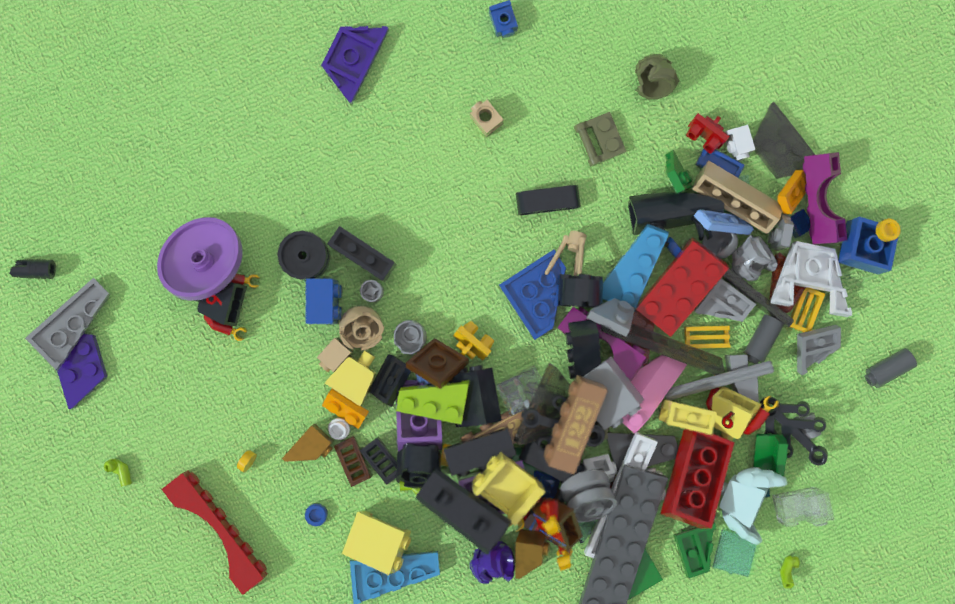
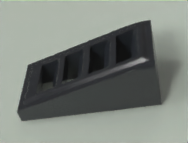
M378 436L363 447L360 452L387 485L396 478V470L389 476H386L385 472L393 466L397 469V460ZM378 446L380 450L371 456L369 452ZM384 453L385 457L376 463L374 459ZM389 459L391 463L381 469L379 466Z

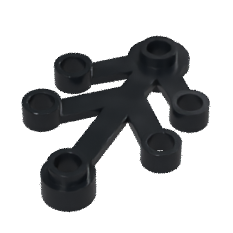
M555 394L551 402L558 409L559 413L566 399L561 394ZM562 398L561 404H555L556 399ZM531 407L526 408L521 414L524 425L529 428H534L537 425L553 428L556 423H559V420L540 415L535 408ZM533 413L534 416L532 419H527V414ZM594 424L591 433L596 432V436L593 438L589 437L587 445L591 447L599 446L605 438V432L602 427ZM553 436L538 437L536 441L538 448L541 451H545L546 446L551 443ZM541 441H547L545 446H540Z
M771 397L768 400V404L774 406L778 399ZM763 398V399L760 401V404H762V405H761V408H762V409H763V407H764V399H765V398ZM800 401L797 404H782L779 402L777 408L771 409L768 412L770 415L765 421L764 434H778L774 429L776 419L782 425L781 434L785 437L788 449L790 450V453H787V458H790L794 451L791 445L792 435L810 452L809 460L812 464L818 466L825 464L828 458L827 450L822 446H816L800 429L822 432L826 428V420L822 417H816L813 420L789 419L783 413H797L799 416H806L809 414L810 405L805 401ZM804 406L807 410L801 411L799 407ZM821 422L823 426L817 427L815 423ZM820 451L823 455L817 456L815 452Z

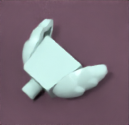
M752 467L734 475L729 483L724 482L721 492L723 498L719 507L722 509L724 521L729 529L735 531L742 539L755 545L762 543V538L753 523L770 487L787 485L786 478L772 470Z

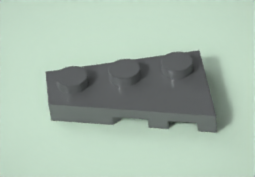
M607 432V443L612 460L617 467V474L634 437L633 433ZM643 434L656 439L658 442L648 466L676 459L678 446L674 435Z

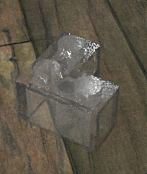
M817 487L772 495L777 521L786 527L797 526L800 521H807L814 526H823L828 524L827 521L834 520L829 493Z

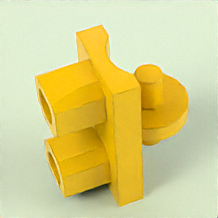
M469 321L464 326L461 325L453 336L459 341L456 347L462 351L460 354L464 356L466 354L472 360L477 356L483 361L491 352L490 349L494 340L485 334L479 341L473 336L479 328L472 321Z

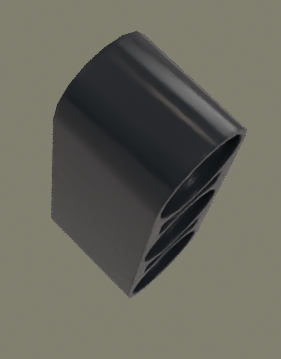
M578 185L515 193L518 215L571 210L581 207Z
M529 437L519 456L520 460L562 482L578 473L584 472L586 466L580 462L575 474L548 466L544 457V451H541L536 444L537 440Z

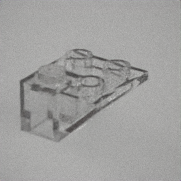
M535 365L495 384L510 416L518 414L526 408H530L551 397Z

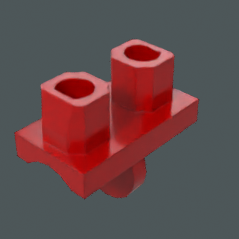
M699 113L688 125L689 129L686 133V136L691 140L696 141L699 136L707 140L703 148L710 154L716 149H720L730 137L723 132L724 128L718 124L721 119L720 116L713 120L708 115L704 118Z

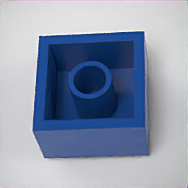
M859 216L846 222L847 240L842 241L838 261L840 264L877 275L892 270L898 238L889 242L880 240L876 234V226L879 222Z
M306 279V324H338V320L342 317V307H339V298H342V285H339V281L335 279Z

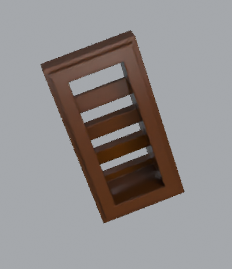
M354 436L334 445L351 487L372 477V473L360 452ZM350 445L353 446L354 449H351L345 453H343L341 450ZM356 453L357 457L346 461L345 457ZM360 462L359 466L350 469L349 465ZM363 469L364 473L354 478L353 473Z

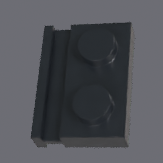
M388 354L368 393L392 407L399 395L400 388L404 386L411 373L406 368V363Z

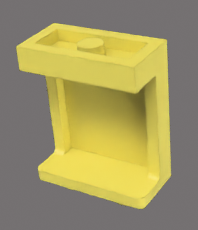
M663 399L658 419L666 422L668 425L712 435L717 412Z
M502 452L497 457L493 456L489 460L485 471L482 474H477L472 481L473 493L476 496L480 494L507 514L508 519L515 526L545 493L540 481Z
M368 511L357 512L342 554L388 575L399 571L404 560L402 558L404 550H407L411 543V537H409L411 531L408 529L402 530L379 520Z

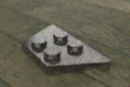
M772 102L768 106L765 117L758 127L753 143L755 146L754 151L774 177L780 179L792 176L795 170H803L804 156L816 154L776 103Z
M548 364L528 408H535L540 415L560 420L561 415L558 409L553 406L551 399L555 394H561L567 402L570 395L568 393L570 384L553 364ZM558 398L555 401L557 405L562 403V398ZM529 413L526 418L532 419L534 414ZM522 421L513 441L519 445L535 442L540 436L548 437L552 435L553 428L543 425L529 428Z

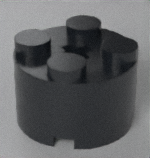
M559 274L558 306L595 308L602 304V276Z
M413 443L404 444L403 449L397 453L396 481L400 483V480L403 481L405 487L422 488L436 468L441 471V453L438 451V446H416Z

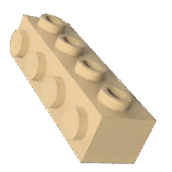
M709 160L696 177L692 190L701 195L723 201L724 209L766 234L771 231L781 218L782 209L777 201Z

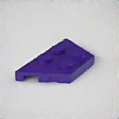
M351 26L340 27L321 65L351 104H353L388 34L389 28L386 26H381V28H369L368 26H359L358 28H352Z
M84 333L57 371L68 409L75 408L85 396H88L98 384L108 377L95 335Z

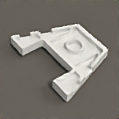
M799 241L793 242L774 290L771 303L788 307L794 304V285L830 292V314L843 317L852 316L851 307L848 308L845 298L848 297L847 291L842 287L840 280L842 273L836 250Z

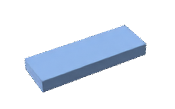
M698 210L694 215L706 230L750 235L754 230L748 222L734 214Z

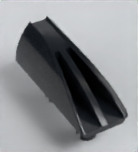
M681 192L629 196L628 209L634 235H639L647 224L663 230L695 224L699 241L703 240L704 233L707 240L713 237L711 230H706L694 215L698 210L723 213L724 202L710 196ZM668 239L664 244V248L669 246Z
M437 468L415 497V499L486 555L497 545L512 522Z

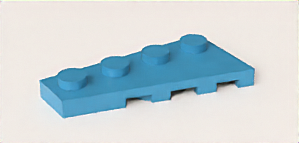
M650 224L646 225L631 244L629 250L620 258L618 264L603 281L602 299L610 301L615 298L620 301H626L634 307L635 311L668 238V231Z
M438 551L403 554L402 567L399 571L390 575L351 559L350 570L354 604H360L365 600L374 599L382 594L396 591L407 585L440 575Z

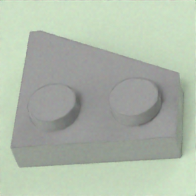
M783 212L781 213L780 220L768 236V243H770V249L778 251L790 247L794 224L790 216L783 214Z
M720 279L694 311L697 314L743 322L756 304L723 279Z
M614 298L591 309L587 318L621 335L627 336L631 328L634 307L626 301Z
M832 325L797 334L798 373L805 375L808 372L807 368L815 362L821 363L829 354H833L841 347V327Z

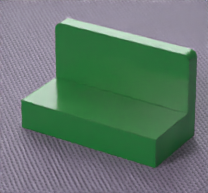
M756 434L753 467H759L762 470H772L784 477L788 443L783 434Z

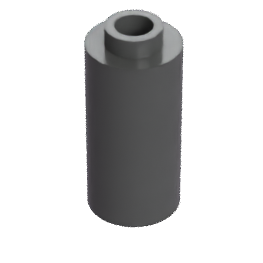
M764 314L743 352L745 355H748L749 362L758 364L765 361L784 326L781 321Z
M903 348L866 369L864 377L871 387L880 388L916 368L917 361L907 348Z

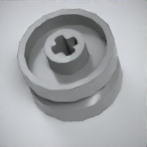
M588 470L578 473L567 479L560 487L563 500L567 503L568 507L574 509L578 523L600 519L608 515L617 506L616 497L610 489V482L604 471Z

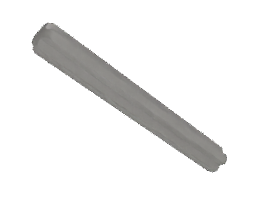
M771 361L671 387L666 394L667 400H673L774 372V367Z

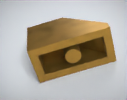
M313 424L282 459L288 462L317 460L320 456L325 458L333 449L330 445L334 440L316 424Z
M520 530L516 540L515 552L516 579L524 577L542 565L544 556L549 555L550 542H546L547 537L542 532Z

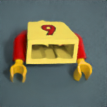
M723 386L722 388L711 389L706 406L708 410L717 412L714 428L722 431L720 437L733 441L734 438L740 439L744 434L750 435L760 429L770 415L768 412L778 407L779 400L771 407L768 404L771 396L766 397L762 409V404Z

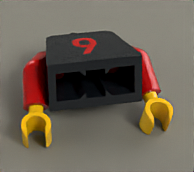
M236 274L231 282L217 294L202 300H195L199 302L198 312L204 315V320L212 330L226 335L232 334L237 341L244 340V338L237 335V331L241 330L247 333L246 328L238 327L235 329L233 326L237 327L247 288V286H244V283L248 284L251 288H258L259 285L250 284V280L252 278L260 279L259 276L253 274L245 277L243 274Z

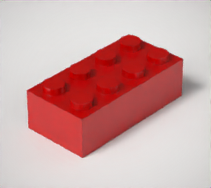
M692 237L638 302L636 310L671 337L729 269L728 264Z
M684 429L660 514L700 529H712L735 442L714 434L710 435Z

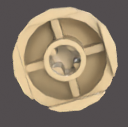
M355 306L348 309L342 315L339 321V334L343 344L348 348L354 350L355 347L367 350L374 347L382 339L384 326L380 316L372 308Z

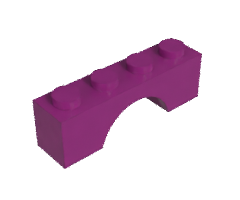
M839 152L804 156L803 170L806 173L805 192L808 195L809 205L807 213L810 217L811 227L809 234L812 238V244L846 241L845 218L835 214L827 202L829 184L834 178L841 175Z
M572 307L558 326V329L564 334L569 332L568 323L589 320L587 318L589 312L582 307L579 309ZM596 323L599 339L604 340L610 345L613 351V360L627 378L632 381L647 360L644 356L645 351L636 345L633 347L625 343L627 339L616 332L613 335L607 330V327Z

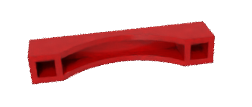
M187 470L161 490L174 507L186 509L197 514L217 532L227 552L229 578L240 593L244 595L267 576V568L260 559L257 560L252 554V547L247 542L244 543L239 537V530L233 524L230 525L225 519L227 517L225 512L220 507L217 508L212 502V495L207 490L202 489L199 485V478L193 472L190 473Z

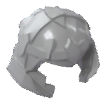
M750 235L742 246L732 253L731 269L733 273L739 278H745L747 281L757 280L761 275L762 269L773 272L778 266L773 253L760 236L754 237Z

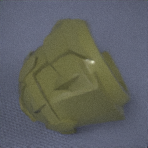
M650 54L638 61L635 73L638 76L640 86L635 91L638 92L639 96L646 99H660L668 96L677 87L680 80L675 69L671 66L672 62L662 54Z

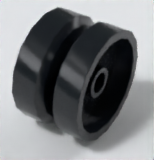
M304 230L292 232L279 245L277 253L279 265L285 273L293 278L304 281L306 279H316L323 275L329 266V248L324 240L312 232ZM302 253H307V257L302 260Z

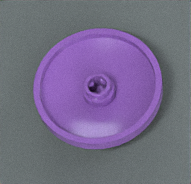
M198 218L183 224L168 237L159 253L157 272L162 285L174 296L189 301L202 300L217 294L231 282L240 267L243 252L241 240L229 224L217 218Z

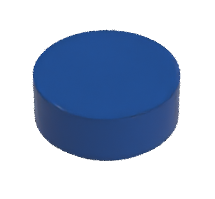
M669 237L667 238L669 242L667 249L676 258L682 250Z
M320 503L310 505L305 511V519L311 526L322 525L328 516L326 507Z

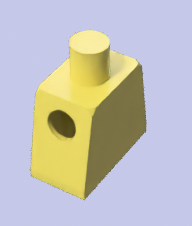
M364 350L358 360L349 356L326 380L325 384L361 406L376 375V372L369 368L375 356Z

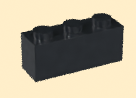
M340 226L327 244L383 282H386L397 265L394 261Z
M590 319L568 323L569 332L565 333L566 344L570 346V349L566 350L567 359L572 364L568 366L570 379H574V381L577 375L584 377L601 364L599 332L596 322Z
M508 427L444 447L443 449L451 476L457 474L458 478L470 474L469 470L478 468L479 471L485 470L489 460L493 456L497 457L500 452L513 460L512 456L516 455Z

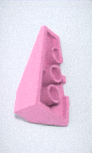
M672 349L640 368L633 380L630 381L644 398L640 405L641 409L633 416L627 414L622 418L624 420L622 423L634 434L652 416L688 364Z

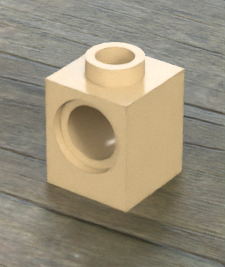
M488 100L483 103L479 101L471 108L470 118L486 137L503 125L504 119ZM487 112L492 118L484 122L479 116L481 113Z
M334 338L317 357L320 360L319 365L327 372L330 370L335 372L353 351L345 346L341 340Z

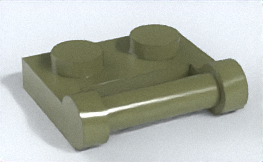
M610 112L574 126L589 157L588 163L590 167L626 153ZM592 128L602 155L597 156L586 129Z

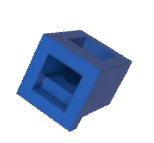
M510 0L489 6V15L496 36L507 38L514 35L518 29V24ZM507 17L508 21L502 22L500 18Z

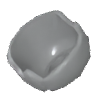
M711 231L713 237L707 240L706 235H704L702 245L720 259L731 255L738 246L736 233Z
M415 320L401 322L394 331V344L403 354L413 355L420 351L426 343V331Z

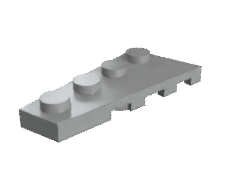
M92 278L25 339L58 371L110 294L95 278Z

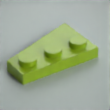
M470 380L454 384L449 382L441 389L428 385L401 387L396 411L462 424Z

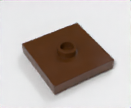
M434 338L406 362V368L441 389L469 364V358Z

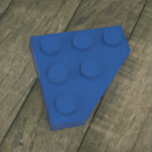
M555 250L550 251L499 284L534 340L554 327L558 307L559 274H565L566 270L565 265L558 258L548 275L545 274L549 263L556 253Z

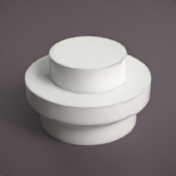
M335 418L329 423V434L334 439L342 440L349 435L350 425L345 419Z

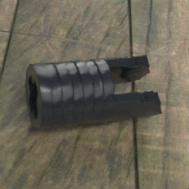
M20 259L15 262V266L11 267L9 272L12 277L53 279L56 273V266L54 260Z

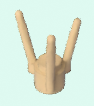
M570 231L569 236L564 235L562 243L549 263L545 274L548 275L566 245H568L569 251L576 252L573 275L581 274L587 235L578 231Z

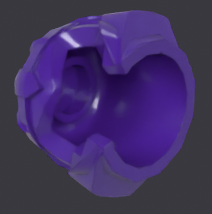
M499 541L488 555L479 548L476 549L470 561V569L474 577L482 584H489V582H492L493 577H503L508 582L513 579L515 561L511 548L505 542Z

